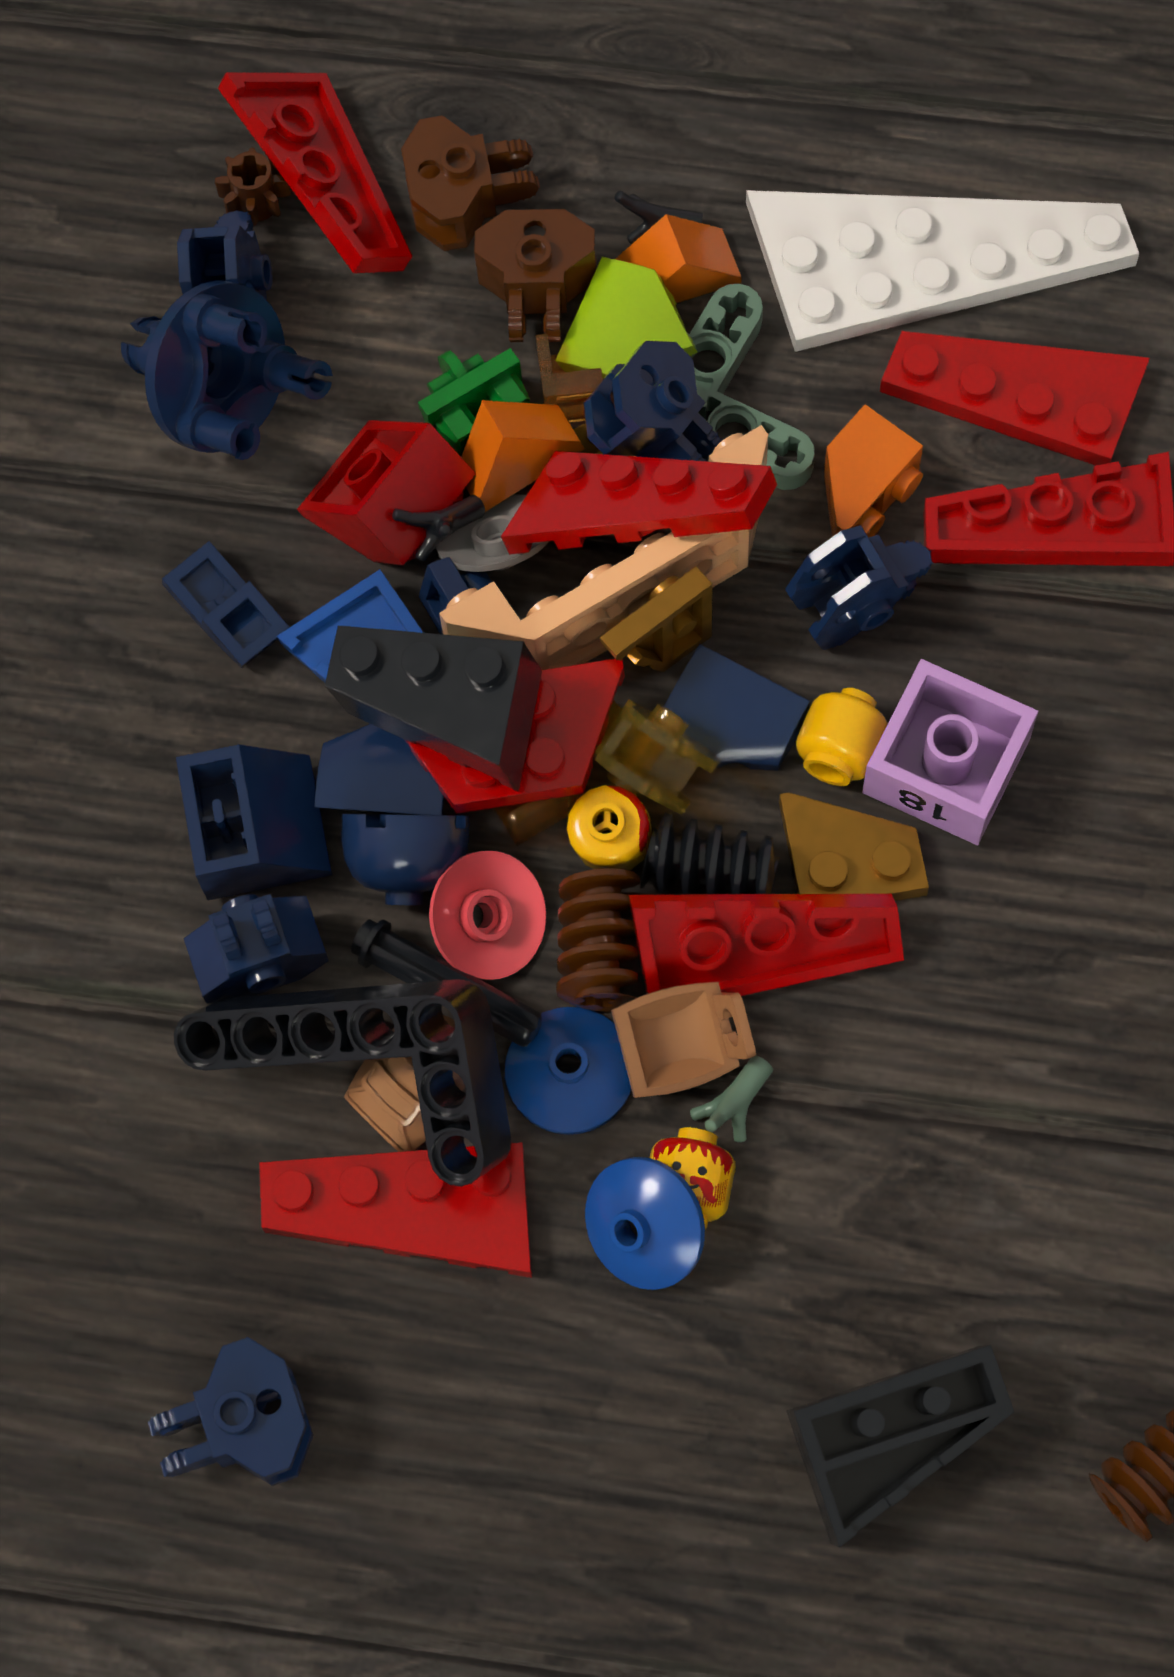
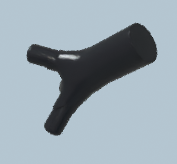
M618 191L614 197L616 202L643 219V223L627 235V240L630 244H633L666 214L702 223V212L655 205L646 202L635 194L629 196L623 191Z
M471 495L447 508L436 511L412 513L395 509L392 513V519L410 526L424 528L426 538L416 553V558L425 562L436 546L446 537L482 518L485 514V507L479 497Z

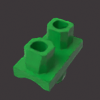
M511 348L487 362H484L482 357L476 354L462 363L451 350H448L438 356L439 366L443 374L427 383L431 395L419 401L418 406L424 422L430 423L450 446L462 456L482 400L530 403V398L522 383L520 360Z

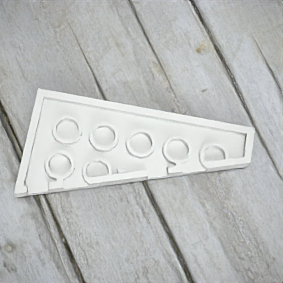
M746 190V205L795 352L1136 266L1139 257L1138 248L1121 204Z

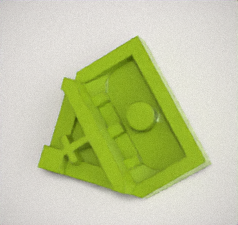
M602 257L555 361L566 373L603 380L608 372L617 364H626L636 349L645 341L677 342L689 356L694 355L698 351L685 329L675 306L676 301L673 295L666 288L661 277L654 269Z

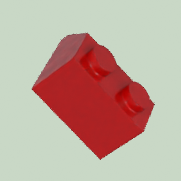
M368 420L297 510L304 518L371 561L404 565L416 557V553L426 538V531L424 528L410 526L393 520V511L401 509L413 513L447 508L463 499V489L476 473L430 423Z

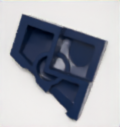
M699 644L657 718L640 753V759L652 765H659L660 759L700 761V767L722 768L729 763H740L749 769L778 771L797 739L809 711L810 701Z
M369 724L323 743L317 774L314 807L418 815H444L445 797L440 792L438 784L429 772L423 769L413 755L405 739Z

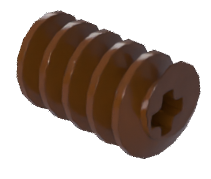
M616 868L592 869L572 874L564 878L559 884V897L565 903L558 909L559 922L564 926L558 933V947L564 952L557 958V970L564 977L556 983V992L563 1002L591 1011L611 1012L612 1009L636 998L620 993L621 987L632 986L638 983V973L620 968V963L639 958L638 948L621 943V938L636 935L634 922L621 918V914L632 912L629 895L622 894V889L633 888L640 884V876L635 872Z
M1174 1409L1166 1415L1168 1430L1163 1426L1153 1424L1144 1431L1147 1447L1133 1440L1123 1447V1457L1126 1464L1117 1458L1109 1457L1101 1464L1104 1480L1089 1473V1479L1095 1491L1114 1517L1126 1529L1146 1543L1153 1538L1146 1520L1148 1515H1154L1167 1526L1174 1522V1517L1167 1502L1172 1497L1174 1498Z

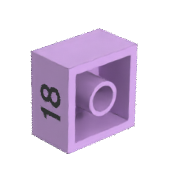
M921 659L866 766L862 793L978 846L1030 741L1038 710Z

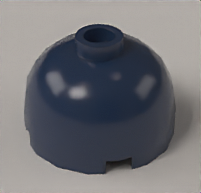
M342 814L341 840L344 860L351 875L362 886L379 892H385L386 905H424V892H433L438 879L445 870L460 857L467 855L470 816Z

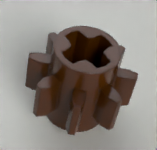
M250 148L248 152L240 153L234 158L227 156L225 158L227 176L215 178L218 196L224 198L223 202L226 213L236 210L248 212L251 215L253 226H256L258 221L268 219L272 215L279 217L281 211L278 197L290 196L291 189L270 159L257 153L255 148Z

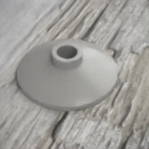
M513 494L486 511L482 518L446 537L436 546V550L440 559L450 556L458 570L483 572L508 569L538 553L549 541L532 543L530 553L509 555L501 535L527 496Z

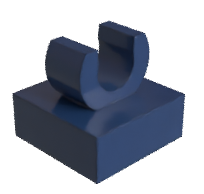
M449 556L427 565L418 597L439 633L443 634L439 613L446 609L451 599L464 590L470 588L479 590L492 581L486 571H468L460 575Z

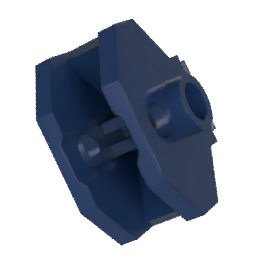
M236 210L227 214L224 213L216 221L217 224L214 227L182 229L177 241L179 283L183 294L206 282L229 281L252 288L267 300L266 291L270 290L272 286V266L268 255L261 254L255 231H252L251 215L248 212Z
M645 341L636 349L626 364H617L584 402L587 438L603 454L709 462V455L712 454L722 439L718 436V432H714L713 427L698 413L706 402L697 394L693 359L677 342ZM610 394L614 396V404L611 401Z
M861 525L838 532L809 553L785 590L799 610L816 606L822 618L815 621L809 628V631L820 648L826 650L843 645L859 632L872 630L889 620L894 614L893 606L901 598L909 597L917 586L916 577L925 576L933 564L931 561V551L923 546L921 542L917 543L914 540L912 542L907 540L905 544L900 542L885 546L879 535L868 537Z
M249 894L236 897L226 902L221 908L222 911L208 915L209 921L183 938L206 1004L229 997L254 996L301 980L329 961L307 896L272 898L271 894L262 897Z
M249 1337L221 1347L205 1389L193 1392L194 1401L156 1414V1416L151 1417L150 1421H148L152 1436L173 1435L199 1423H202L206 1434V1442L174 1451L168 1457L163 1458L160 1465L164 1477H174L216 1462L223 1468L237 1463L269 1485L274 1486L299 1476L313 1438V1432L292 1369L287 1366L284 1359ZM281 1400V1406L278 1411L270 1415L265 1414L266 1407L270 1402Z

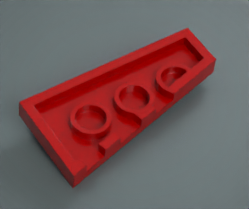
M226 72L218 90L353 273L404 271L413 256L327 73Z
M1169 452L1148 455L1146 463L1122 468L1119 461L1096 465L1091 474L1061 479L1059 473L1034 478L1032 485L1007 489L1003 484L925 498L923 512L924 546L931 551V561L933 563L1099 566L1174 565V509Z
M522 1142L511 1143V1149L506 1159L473 1183L464 1186L450 1185L440 1179L432 1169L427 1150L259 1162L261 1227L265 1233L346 1247L355 1245L383 1250L387 1254L405 1257L414 1255L448 1261L452 1265L477 1268L479 1266L508 1271V1274L532 1278L524 1148ZM474 1146L466 1147L470 1154L477 1157Z

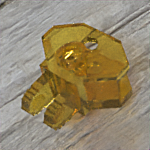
M630 699L624 707L613 700L608 714L609 723L602 743L596 748L595 754L597 757L595 760L610 772L607 778L616 786L627 789L636 794L638 798L643 794L681 815L684 814L693 801L681 791L698 766L712 773L722 760L709 749L685 734L684 732L689 724L665 706L658 703L651 712Z

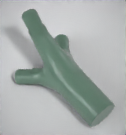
M757 1055L750 1058L735 1080L723 1093L712 1101L690 1110L691 1118L697 1121L708 1117L709 1119L705 1122V1128L709 1132L716 1131L731 1119L734 1141H746V1116L749 1105L773 1073L772 1066Z

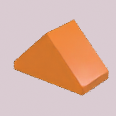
M668 214L664 215L616 258V260L654 269L661 277L666 288L673 295L676 303L717 291L728 284H740L742 282L741 274L722 228Z
M482 400L461 456L476 473L466 488L470 496L475 495L482 500L486 512L537 480L554 451L580 453L585 448L559 405Z

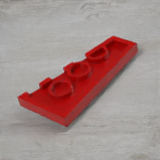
M901 331L881 379L880 392L1096 466L1111 463L1150 358Z
M554 451L501 535V539L509 555L530 553L532 543L554 541L559 550L583 547L585 537L614 534L617 543L642 541L643 536L655 530L667 528L671 529L674 537L753 529L777 487V482L771 466Z
M892 893L629 895L647 994L675 986L719 982L721 992L739 993L741 996L904 961L898 907Z

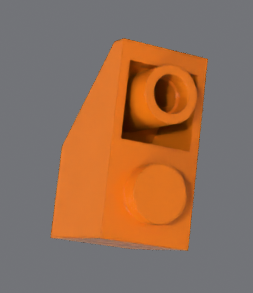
M866 404L839 432L826 449L824 478L832 537L842 530L860 525L868 537L877 535L885 521L884 512L895 500L900 503L908 500L923 478V473L919 471L923 445Z

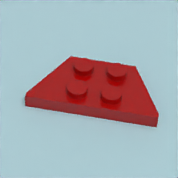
M609 659L542 670L519 792L501 784L498 779L470 766L466 768L449 760L446 755L416 742V744H413L407 740L405 741L410 746L411 752L423 769L429 772L438 784L440 792L456 814L584 794L593 768L592 760L596 748L602 743L609 723L608 714L618 686H622L625 677L623 660Z

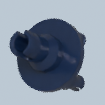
M210 281L190 289L170 306L162 319L155 316L141 317L130 323L136 331L149 335L143 346L121 342V353L124 361L135 372L145 375L148 405L160 429L174 442L199 452H224L240 460L250 458L254 455L260 443L259 427L270 414L279 393L289 390L302 394L309 399L318 400L328 393L332 382L314 376V373L327 377L333 376L330 365L321 360H313L297 355L292 347L285 345L281 323L271 304L254 289L234 282Z

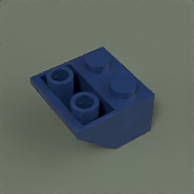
M238 744L176 757L195 875L207 901L332 876L320 808L314 807L316 784L310 755Z

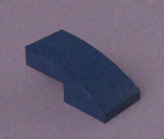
M210 541L162 578V585L241 668L278 640L277 635L290 628L250 581L245 583Z

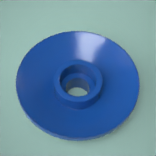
M561 1007L541 1013L542 1024L535 1039L527 1047H521L511 1042L506 1055L505 1080L514 1105L531 1123L553 1133L580 1134L603 1126L619 1113L627 1102L632 1090L615 1024L595 1011L579 1007ZM566 1054L575 1055L581 1060V1066L574 1073H563L556 1066L560 1057Z
M631 1157L608 1166L594 1180L586 1200V1229L596 1255L614 1276L637 1288L657 1290L670 1287L691 1273L703 1251L705 1224L702 1209L695 1193L679 1173L658 1160L646 1157ZM629 1221L635 1225L638 1237L633 1233Z

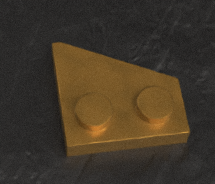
M697 566L681 578L674 575L665 579L653 590L647 603L600 637V642L616 660L621 661L627 655L635 665L642 667L649 665L653 670L665 672L696 649L699 644L712 637V583Z
M793 793L780 794L779 806L797 894L892 893L895 901L927 896L929 885L915 827Z

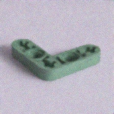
M739 283L728 284L719 288L714 293L689 334L698 352L703 350L716 351L725 360L724 365L715 372L705 373L694 367L697 394L706 402L698 413L706 420L707 412L712 411L707 422L713 427L714 432H717L720 426L727 422L741 423L747 427L749 432L762 425L768 433L767 466H771L777 482L776 488L781 490L796 489L809 480L814 468V445L809 436L799 429L723 394L758 336L763 316L762 300L755 290ZM737 307L746 309V317L738 316L729 329V338L722 333L726 325V312L733 313ZM788 450L797 453V462L790 461L785 468L776 465L777 456L783 457L787 454Z

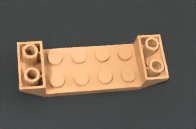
M760 425L745 435L742 433L732 434L715 447L712 454L709 455V462L767 466L768 433ZM758 520L753 529L683 537H674L672 532L667 535L662 532L656 533L641 542L633 555L614 566L604 564L595 568L583 578L580 586L560 598L553 595L542 599L528 611L527 616L522 620L519 619L494 581L479 590L476 588L464 590L451 599L446 609L439 613L443 635L523 641L542 670L584 664L607 651L606 647L600 642V637L647 603L653 590L665 579L674 575L681 578L697 566L712 583L713 588L747 568Z

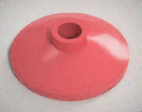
M498 851L469 853L450 865L440 876L434 887L429 908L431 933L439 952L455 969L481 980L508 977L529 963L542 942L546 926V906L542 890L531 871L516 858ZM475 905H478L483 912V920L479 927L475 925L473 919Z

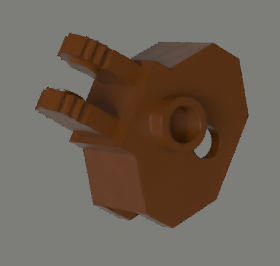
M443 115L419 119L401 148L416 231L443 251L468 247L475 235V231L481 226L484 219L497 216V205L518 202V200L524 201L527 198L531 199L532 196H536L540 188L538 176H535L533 171H511L512 169L524 168L525 165H529L531 158L534 157L532 146L526 142V139L521 140L519 138L518 140L512 139L511 141L504 140L485 144L483 134L470 136Z
M566 209L504 210L475 231L474 254L479 284L506 302L507 313L509 314V341L524 342V335L527 331L525 314H544L543 326L547 342H561L562 313H567V303L589 287L597 269L595 229ZM535 225L541 226L546 231L544 236L538 234L525 236L524 234L527 228Z

